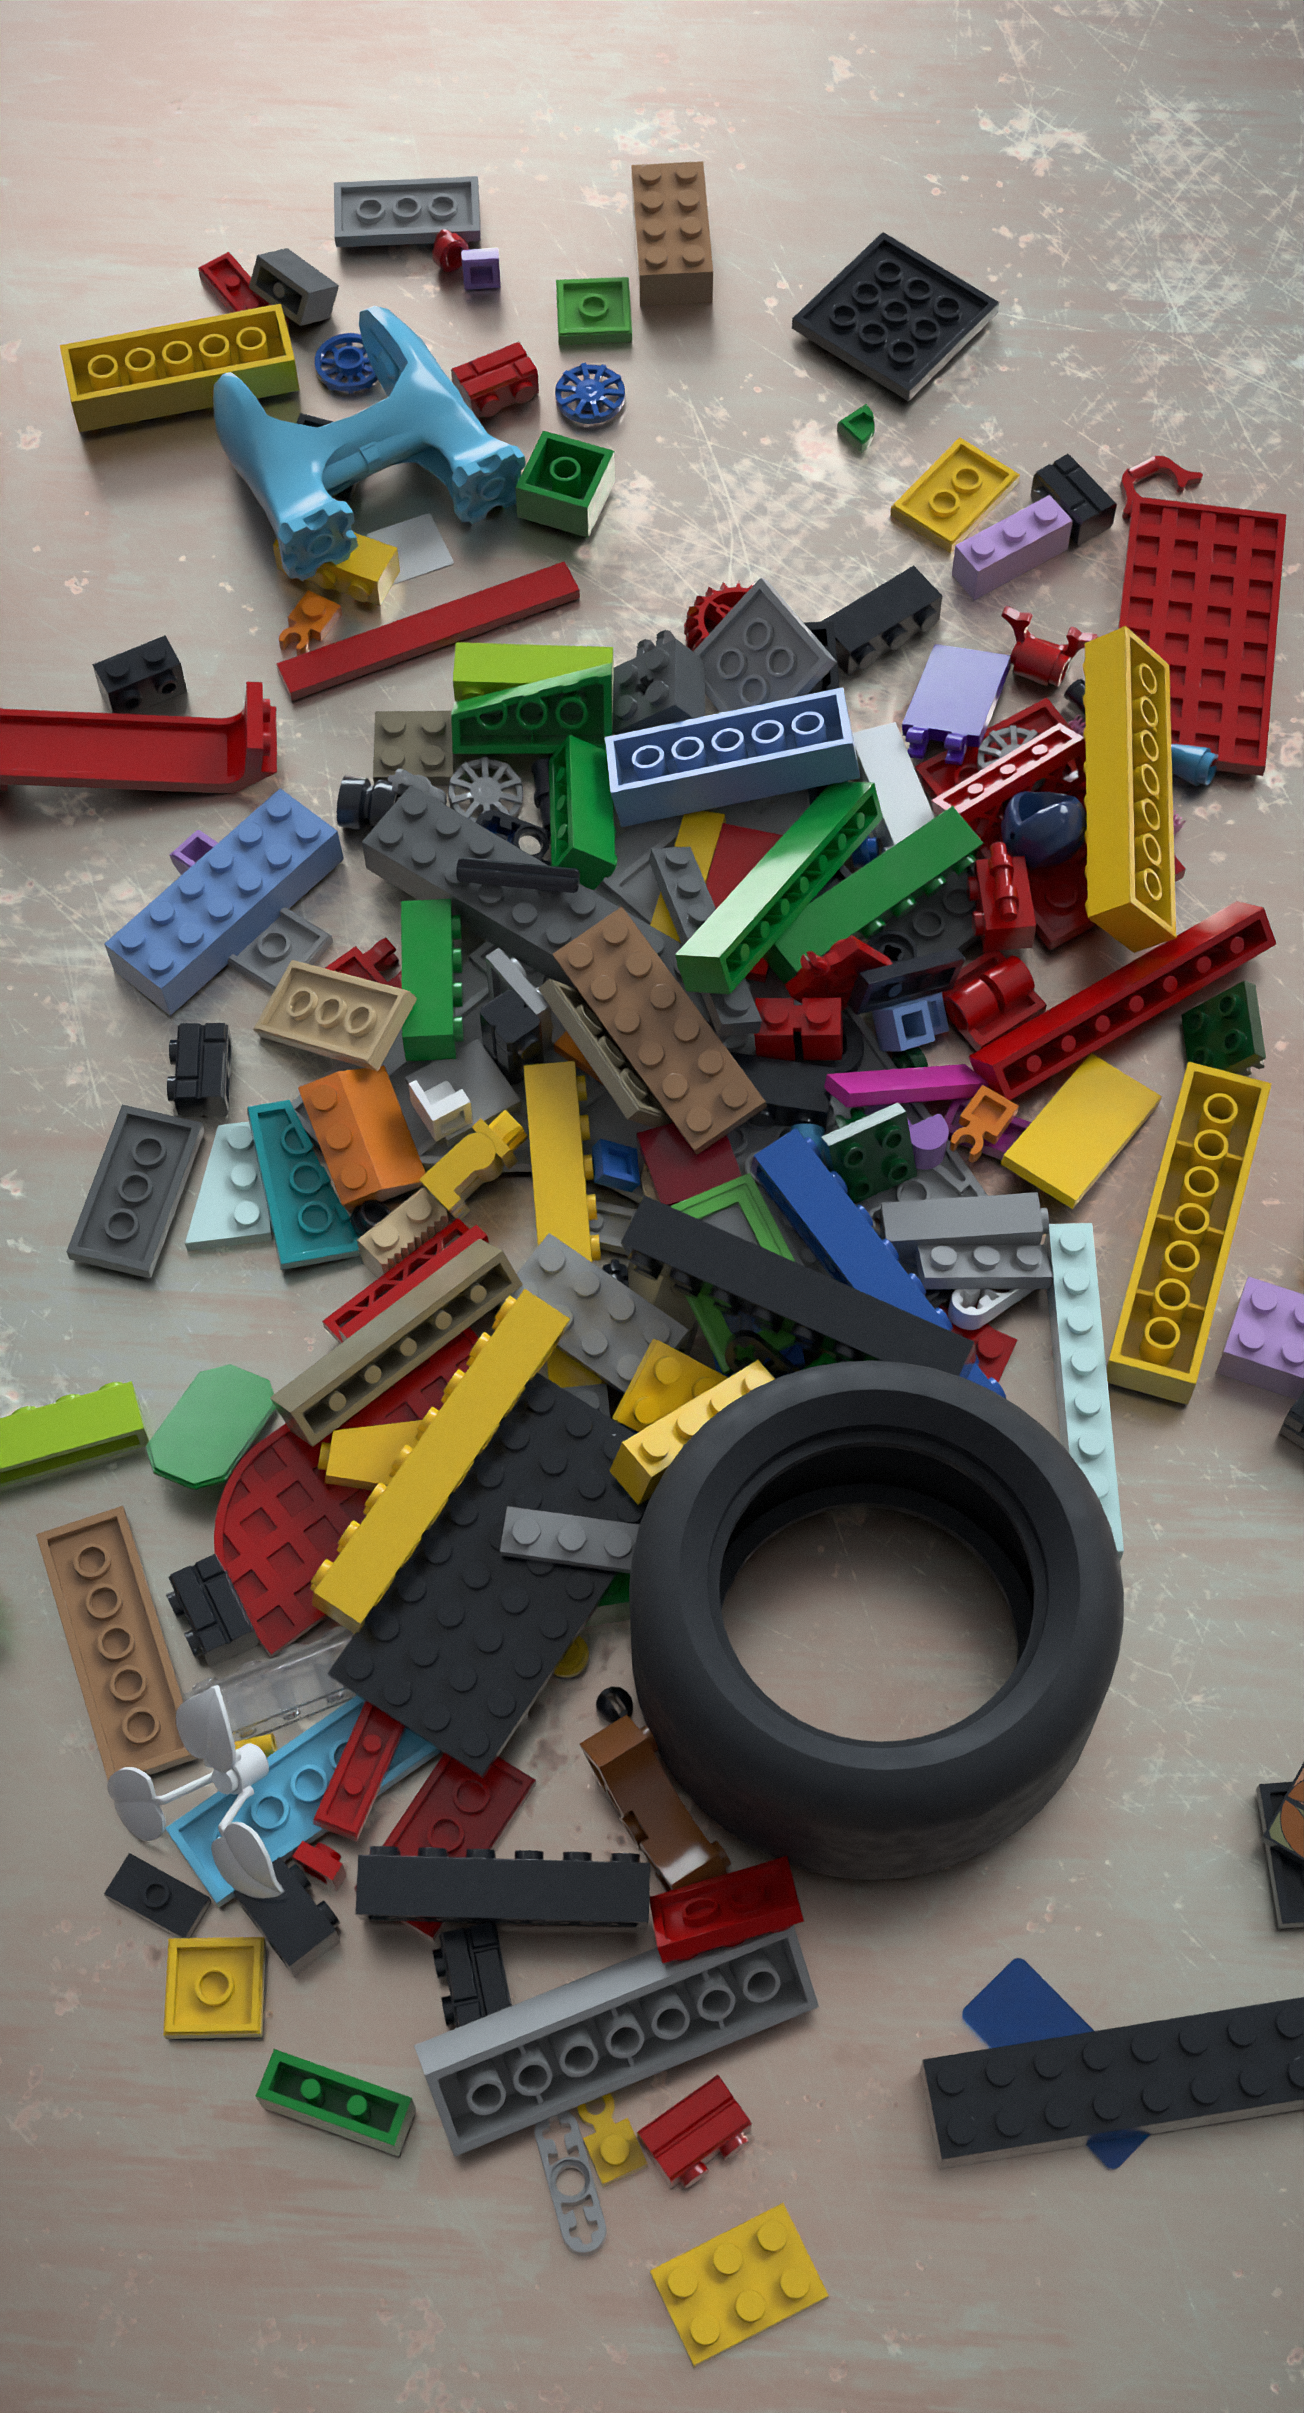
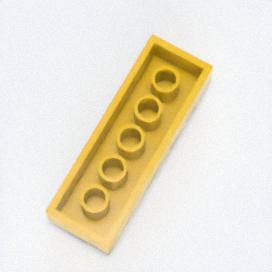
M281 304L59 345L71 404L79 432L214 407V384L223 374L229 372L241 379L256 398L300 390L295 358Z

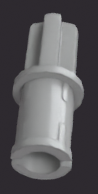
M397 769L395 775H389L388 783L392 785V791L401 796L412 785L444 805L447 803L446 793L442 789L432 786L425 776L413 775L404 769Z

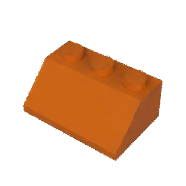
M384 1065L378 1071L368 1068L338 1071L298 1087L340 1201L350 1214L356 1206L362 1205L365 1201L377 1200L383 1202L423 1186L419 1179L426 1171L420 1160L416 1145Z

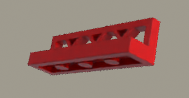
M1058 723L931 800L934 814L938 816L953 806L967 823L980 817L982 819L975 833L983 843L1001 833V821L1004 814L1000 817L996 815L1002 802L1020 792H1030L1034 783L1041 778H1046L1040 792L1065 794L1086 781L1084 772L1086 744L1084 737ZM1075 758L1077 770L1064 778L1060 777L1066 764Z
M457 1218L322 1321L324 1328L341 1344L475 1241L481 1239L489 1243L488 1236L477 1224L469 1229ZM457 1235L460 1236V1237L457 1238L454 1242H452L450 1245H448L446 1248H444V1245H445V1244H447L449 1241H451V1240H452L453 1238H455ZM418 1265H422L416 1271L410 1274L411 1270H413ZM384 1291H388V1292L385 1293L383 1296H381L378 1300H376L377 1296H379V1295H380L381 1293H383ZM354 1317L341 1328L339 1327V1325L345 1322L348 1318Z

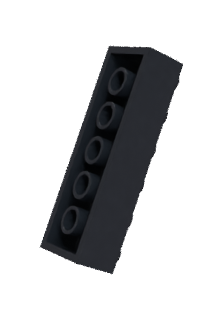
M370 1846L369 1855H358L355 1915L360 1920L481 1924L496 1922V1924L646 1928L649 1923L650 1863H641L640 1854L612 1853L610 1862L592 1861V1853L563 1852V1860H544L543 1851L516 1850L514 1859L496 1858L495 1850L467 1849L466 1858L448 1857L447 1849L423 1847L418 1848V1856H401V1851H399L398 1847Z

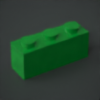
M276 2049L272 2052L255 2096L262 2108L398 2157L416 2111L411 2097Z

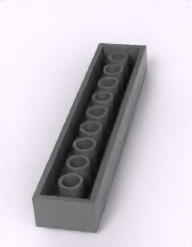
M412 785L362 841L366 869L418 900L451 899L453 915H461L463 927L551 980L575 988L554 959L553 953L620 908L579 884V889L576 893L459 882L456 877V867L459 858L462 857L548 865ZM627 912L718 1036L701 992H688L685 989L681 973L677 968L675 956L682 948V944ZM747 983L748 988L750 990L751 984ZM729 1036L718 1037L724 1043Z

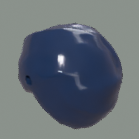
M1020 792L1015 794L1008 803L1001 821L1002 840L1006 844L1007 851L1011 857L1025 856L1026 868L1030 870L1054 867L1071 859L1085 842L1084 834L1087 830V814L1081 802L1074 796L1053 792Z

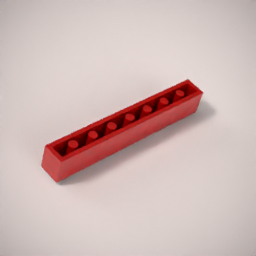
M1239 901L1230 904L1180 933L1175 939L1161 944L971 1054L968 1057L974 1072L988 1082L987 1088L1008 1100L1017 1097L1275 946L1277 943L1265 909Z

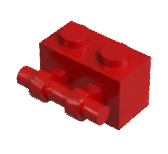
M994 843L990 846L991 858L975 860L973 876L966 879L968 901H975L976 911L972 912L974 936H981L983 952L1032 948L1036 921L1025 856L1011 857L1007 854L1005 843Z

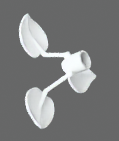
M215 1685L203 1693L184 1701L176 1712V1726L185 1748L194 1757L204 1758L205 1766L208 1768L212 1767L214 1769L213 1772L165 1795L156 1797L153 1782L147 1773L137 1768L125 1767L111 1775L107 1784L108 1792L114 1800L115 1809L126 1828L137 1838L145 1841H153L162 1836L165 1831L166 1820L160 1808L161 1805L167 1804L212 1782L223 1794H238V1797L218 1825L221 1837L214 1840L211 1845L214 1862L225 1881L240 1893L254 1898L277 1897L285 1892V1890L276 1879L272 1861L261 1838L250 1826L241 1822L231 1823L246 1799L254 1795L251 1785L267 1776L269 1763L264 1752L254 1744L248 1743L239 1749H235L219 1685Z

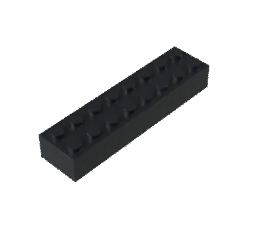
M645 1195L621 1241V1245L628 1255L627 1260L635 1265L633 1270L640 1275L654 1281L658 1280L659 1275L675 1283L673 1286L675 1290L691 1298L697 1299L699 1293L713 1299L715 1301L713 1306L726 1314L737 1317L739 1311L753 1317L755 1319L753 1324L766 1332L777 1335L781 1329L795 1336L794 1343L806 1350L818 1353L820 1348L834 1353L836 1355L834 1360L837 1363L872 1360L902 1362L935 1368L967 1379L976 1361L974 1341Z
M1304 1997L923 2059L920 2075L938 2170L1304 2109Z

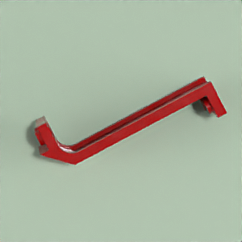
M246 681L243 710L237 715L227 718L0 708V791H8V785L235 794L277 773L276 706H270V699L263 698V682Z

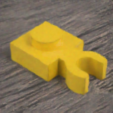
M610 2093L601 2096L605 2109L598 2115L589 2113L585 2103L577 2106L581 2121L595 2131V2133L584 2137L583 2142L602 2187H606L648 2167L629 2119L626 2118L614 2123L615 2106Z

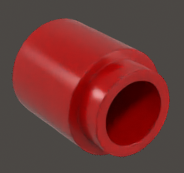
M1029 636L1023 643L1017 641L1011 653V664L1014 665V674L1049 687L1051 684L1057 687L1061 685L1071 661V657L1064 655L1062 649Z

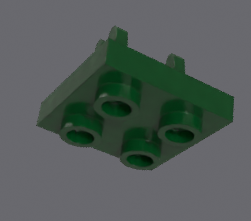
M1244 980L1181 1014L1187 1062L1242 1075H1251V1067L1257 1069L1265 1067L1266 1053L1255 984Z
M898 1102L868 1116L857 1108L850 1110L851 1119H845L842 1115H836L835 1123L838 1129L821 1137L827 1168L830 1172L834 1170L841 1176L847 1186L848 1191L846 1194L854 1204L917 1176L907 1113Z

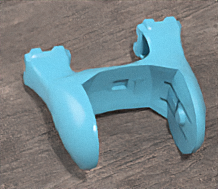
M373 306L360 311L359 328L363 345L373 371L387 398L353 416L318 428L281 421L268 416L256 396L233 373L223 374L214 384V419L220 443L226 456L238 474L249 485L257 501L266 512L278 540L283 569L290 579L299 578L301 581L314 576L317 568L323 563L332 561L337 565L349 559L351 552L358 547L357 537L351 528V525L355 522L354 513L346 501H337L332 497L351 485L392 465L417 463L433 473L448 488L454 503V512L461 522L469 521L473 525L485 519L487 512L495 506L502 505L506 509L516 504L515 487L520 479L521 470L526 466L525 456L517 446L502 442L487 433L424 341L389 309Z

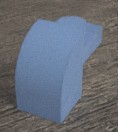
M942 992L872 1011L880 1051H904L935 1041L934 1035L949 1031Z

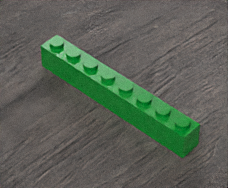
M839 782L829 784L682 946L675 956L677 968L681 973L686 991L719 994L732 993L883 819L874 782Z

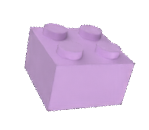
M1248 1276L1216 1373L1297 1400L1304 1391V1294Z

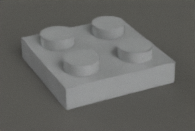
M500 948L496 949L486 956L489 1000L492 1001L507 990H515L525 1002L526 1008L530 1007L541 1020L543 1054L553 1048L552 1030L554 1026L551 1021V1007L538 990L539 987L534 988L527 980V974L520 962L515 958L509 959Z

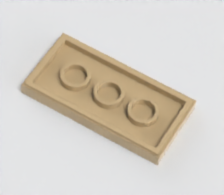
M291 960L253 1031L260 1037L378 1071L417 998L410 991Z

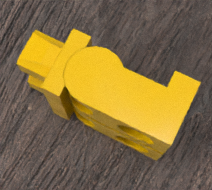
M506 1110L489 1125L480 1118L472 1126L475 1133L464 1137L419 1179L455 1219L459 1218L462 1220L471 1211L464 1201L480 1185L498 1178L503 1171L504 1165L510 1170L518 1162L513 1152L529 1137L524 1132L523 1127Z

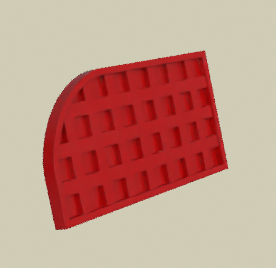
M1133 496L1118 629L1124 626L1129 628L1169 664L1171 744L1210 748L1211 753L1218 755L1217 760L1214 759L1210 767L1217 766V770L1263 776L1266 768L1287 514Z
M469 1326L335 1430L423 1420L432 1406L440 1411L444 1405L441 1402L445 1394L443 1391L458 1369L464 1373L469 1369L466 1363L470 1358L469 1354L479 1339ZM286 1423L252 1447L236 1466L221 1496L214 1529V1553L234 1585L256 1632L258 1642L271 1658L328 1616L312 1605L314 1591L310 1589L313 1584L311 1580L326 1559L333 1563L340 1554L336 1551L339 1547L338 1541L353 1520L361 1524L367 1516L363 1513L366 1508L365 1503L373 1492L371 1490L325 1483L326 1470L318 1469L322 1442L331 1443L333 1432L312 1447L292 1433Z

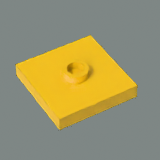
M264 1937L168 1938L163 2030L165 2039L262 2037L266 1940Z

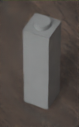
M1038 1192L883 1202L881 1204L879 1225L881 1240L888 1239L896 1248L901 1260L915 1259L918 1245H1040L1042 1235L1049 1233V1216L1047 1208H1040Z

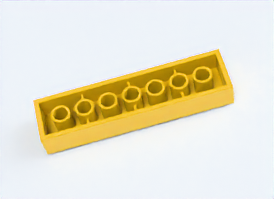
M1124 626L1085 643V661L1083 662L1085 694L1083 696V704L1085 707L1086 727L1084 728L1083 735L1086 742V761L1084 763L1086 796L1084 798V805L1087 811V830L1084 836L1087 844L1085 875L1088 889V900L1085 903V909L1088 918L1093 923L1097 924L1115 940L1135 953L1176 938L1169 664L1129 628Z
M1188 1062L1106 1365L1108 1383L1179 1403L1189 1404L1197 1383L1272 1083Z
M525 1288L517 1300L509 1296L495 1316L496 1321L492 1326V1329L495 1331L492 1336L484 1332L469 1354L470 1358L466 1363L469 1366L467 1372L464 1373L458 1369L443 1391L445 1394L441 1399L444 1405L440 1411L433 1406L428 1411L417 1428L419 1431L415 1438L419 1441L415 1447L412 1448L407 1444L403 1447L391 1465L393 1469L389 1474L392 1477L390 1483L386 1486L379 1482L365 1503L366 1508L363 1511L367 1515L361 1524L354 1520L351 1522L338 1541L339 1547L336 1551L340 1554L333 1563L326 1559L311 1580L313 1584L310 1589L314 1591L312 1605L354 1634L356 1631L359 1633L364 1625L366 1616L373 1606L376 1607L394 1581L395 1574L399 1568H403L419 1545L425 1530H429L447 1504L449 1495L459 1487L473 1466L476 1456L483 1452L499 1428L502 1418H506L524 1392L526 1383L529 1380L531 1381L537 1372L539 1373L564 1335L570 1318Z

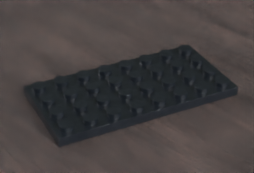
M538 1372L531 1381L529 1380L526 1383L524 1392L506 1418H502L496 1433L483 1452L476 1456L473 1466L459 1487L449 1495L447 1504L429 1530H425L419 1545L403 1568H399L395 1574L394 1581L376 1607L373 1606L366 1616L364 1625L359 1633L356 1631L327 1673L331 1679L482 1779H484L620 1574V1572L501 1556L500 1547L507 1506L640 1525L650 1500L649 1498L638 1505L609 1471L622 1442L634 1436L635 1433Z

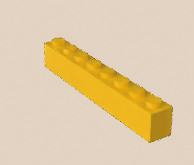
M575 1061L524 1065L538 1246L550 1233L592 1263L593 1261H601L599 1235H590L589 1221L598 1220L596 1196L595 1194L587 1195L586 1187L587 1180H594L592 1154L584 1155L583 1141L591 1140L589 1116L580 1115L579 1101H587L585 1075L577 1076ZM557 1348L554 1349L547 1359L548 1379L562 1388L605 1384L603 1380Z

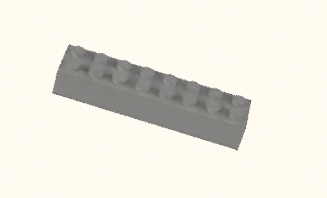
M793 1925L783 1932H768L747 1938L736 1946H721L700 1952L695 1957L685 1961L674 1960L662 1964L658 1948L656 1947L416 2044L414 2047L455 2157L818 2008L819 2005Z

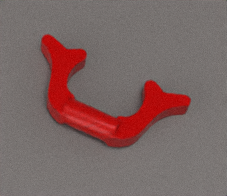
M1159 455L1152 456L1151 459L1131 469L1127 468L1120 482V488L1126 505L1122 518L1128 519L1130 517L1133 496L1142 497L1134 488L1137 482L1155 473H1163L1174 481L1178 492H1183L1188 485L1200 484L1203 474L1201 472L1185 470L1168 457Z
M1005 606L1001 614L1002 618L1013 628L1016 642L1020 641L1023 643L1029 636L1062 649L1063 654L1071 657V660L1079 650L1085 648V643L1098 638V635L1095 633H1084L1076 627H1070L1066 635L1069 644L1058 645L1037 638L1028 631L1027 626H1029L1033 617L1031 613H1020L1010 606Z

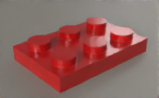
M787 1856L649 1897L656 1943L662 1964L674 1960H689L700 1952L721 1946H736L747 1938L768 1932H783L794 1924L804 1922Z

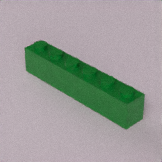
M951 806L808 904L765 953L763 959L780 980L786 984L802 968L800 959L803 954L808 956L807 951H812L822 957L829 952L834 943L851 935L857 939L864 937L866 940H870L872 936L879 933L886 926L884 921L895 915L897 919H900L916 906L915 900L923 894L930 898L939 892L947 884L946 878L956 873L960 877L975 865V860H977L975 855L983 845V842L957 810Z

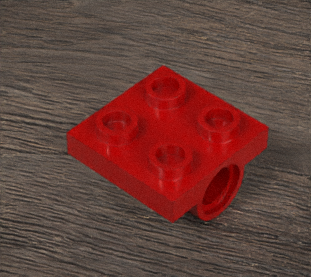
M988 951L962 967L953 989L942 992L946 1017L976 1051L1046 1012L1047 1004L1034 991L1033 977L1023 961L1014 955L1005 958L1000 951Z

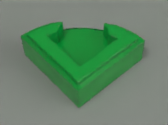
M867 404L837 423V431L861 454L871 445L875 432L874 415Z

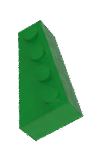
M612 663L454 702L451 713L452 754L555 753L569 734L606 750L605 737L613 736Z

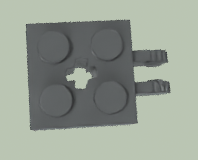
M665 629L658 632L656 646L651 640L644 639L637 643L636 657L614 667L612 727L614 735L705 716V666L701 658L679 640L675 639L676 637H674L671 631Z

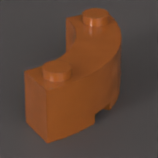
M626 1714L579 1743L603 1792H607L613 1805L621 1814V1817H619L620 1822L637 1849H642L648 1862L656 1872L655 1877L666 1892L728 1874L725 1869L731 1865L728 1855L717 1840L712 1843L708 1841L682 1803L655 1755L658 1747L647 1726L639 1729Z

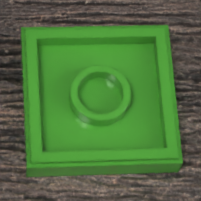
M629 277L556 280L559 345L632 342Z

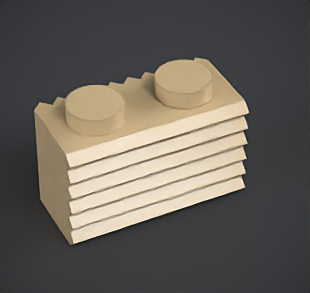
M421 1188L356 1240L360 1250L359 1253L361 1254L360 1257L362 1258L361 1261L377 1278L381 1277L450 1224L447 1210L425 1188Z

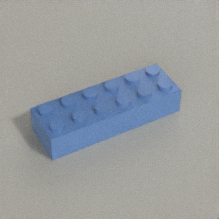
M843 687L605 737L610 790L621 827L860 778L851 721Z
M280 788L104 943L113 970L171 1016L228 964V959L232 954L237 956L281 916V909L292 907L344 860L338 831Z

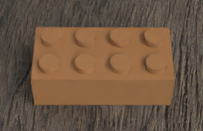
M703 161L631 165V197L640 306L713 303V263Z

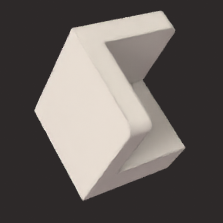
M416 1080L408 1084L411 1104L435 1141L473 1123L471 1102L463 1089L455 1092L448 1081H444L425 1092Z

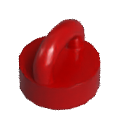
M442 229L436 236L432 251L434 263L445 272L458 270L463 266L462 250H469L468 243L458 234Z

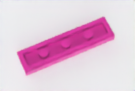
M966 1064L827 1074L824 1088L846 1108L895 1104L897 1102L900 1104L973 1098L982 1085L988 1087V1082Z

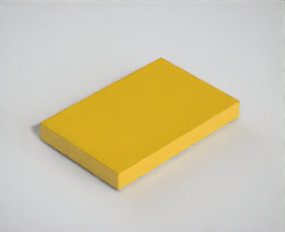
M959 437L891 506L890 515L951 554L955 550V545L963 542L1019 484L1020 474Z

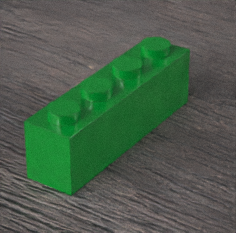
M569 734L549 759L552 866L578 869L580 872V884L595 890L605 877L609 878L613 874L618 862L617 855H615L614 840L616 836L613 818L615 805L610 790L607 751Z
M451 899L401 901L402 989L410 991L417 998L402 1026V1040L406 1061L457 1059L456 1042H464L463 1016L456 1017V1008L463 1007L462 982H455V974L463 973L461 948L454 947V940H462L461 915H453Z

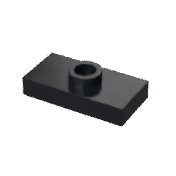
M131 1853L128 1854L104 1893L107 1899L177 1938H190L211 1903L209 1896Z

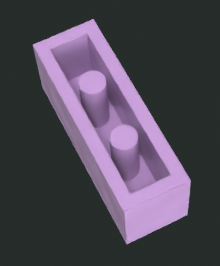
M1048 495L955 545L952 576L970 597L976 600L1068 549L1073 520Z

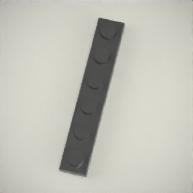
M691 847L651 849L649 863L683 946L716 908ZM745 978L731 994L701 992L718 1036L759 1033L762 1019Z

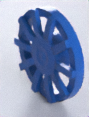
M344 333L326 340L317 350L314 360L318 379L328 386L329 390L354 394V391L365 388L370 389L378 380L373 368L365 365L370 364V360L368 357L364 358L366 353L364 345L361 349L352 346V343L363 345L361 334ZM347 343V346L340 349L335 347L336 345ZM327 351L334 355V359L324 358ZM321 364L334 367L323 371ZM362 372L370 373V375L365 377ZM338 373L334 380L328 377ZM357 376V378L360 380L353 382V377ZM344 377H347L348 383H347V382H341V381L343 380Z
M586 362L581 363V366L563 372L562 377L556 384V404L563 415L575 422L583 424L605 422L617 415L624 405L625 387L621 380V375L616 374L604 364L600 366L586 365ZM589 374H596L594 379H590ZM583 375L584 380L581 381L577 376ZM602 376L608 378L604 380L602 383L600 382ZM569 381H572L576 385V387L566 384ZM612 384H615L618 388L605 389L607 386H610ZM562 392L575 393L564 399L561 396ZM605 396H619V398L613 403ZM576 401L578 406L573 411L567 404ZM603 405L609 408L605 412L599 413L598 409ZM586 410L592 411L593 414H581V412Z

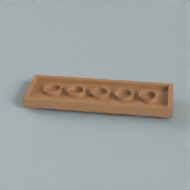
M622 906L553 953V957L696 1156L767 1107L766 1101Z
M120 1506L36 1534L107 1780H109L113 1773L125 1767L137 1768L151 1775L197 1759L185 1748L177 1730L176 1712L184 1700L124 1507Z

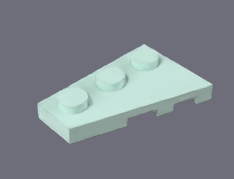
M249 1121L218 1125L185 1241L187 1251L273 1240L272 1227Z

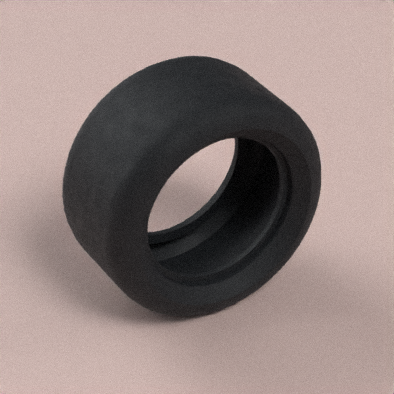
M872 1360L839 1362L811 1367L770 1381L728 1404L708 1420L687 1441L666 1469L648 1502L638 1529L631 1561L629 1600L632 1672L638 1702L646 1726L656 1741L661 1758L677 1782L697 1805L726 1831L750 1847L774 1859L787 1856L789 1864L792 1866L835 1877L875 1880L905 1878L935 1872L979 1855L1020 1830L1046 1806L1062 1787L1077 1764L1111 1684L1120 1652L1124 1626V1590L1120 1560L1109 1521L1097 1494L1084 1472L1058 1440L1043 1425L1017 1405L994 1391L966 1378L935 1368L914 1364ZM842 1508H884L904 1512L935 1524L966 1545L983 1562L996 1580L1007 1602L1015 1629L1017 1645L1016 1668L998 1692L977 1711L952 1726L922 1737L898 1741H867L842 1737L817 1729L783 1710L756 1685L740 1663L731 1646L724 1626L721 1611L727 1593L739 1571L761 1545L793 1523L825 1511Z

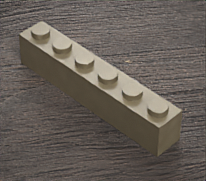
M478 1239L271 1396L270 1400L290 1431L313 1447L523 1284L503 1250Z

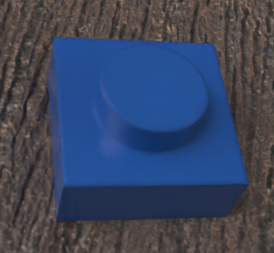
M601 1138L592 1146L595 1183L630 1193L640 1185L637 1148Z

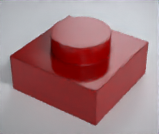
M302 1840L292 1856L294 1862L303 1873L336 1892L347 1877L344 1866L340 1862L342 1856L321 1842H318L316 1847H313Z

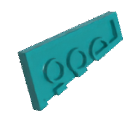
M290 1100L248 1106L247 1115L280 1269L284 1270L361 1256L358 1249L359 1246L357 1245L358 1242L356 1241L360 1236H357L353 1229L350 1216L342 1203H340L331 1185V1179L324 1166H321L313 1150V1144Z

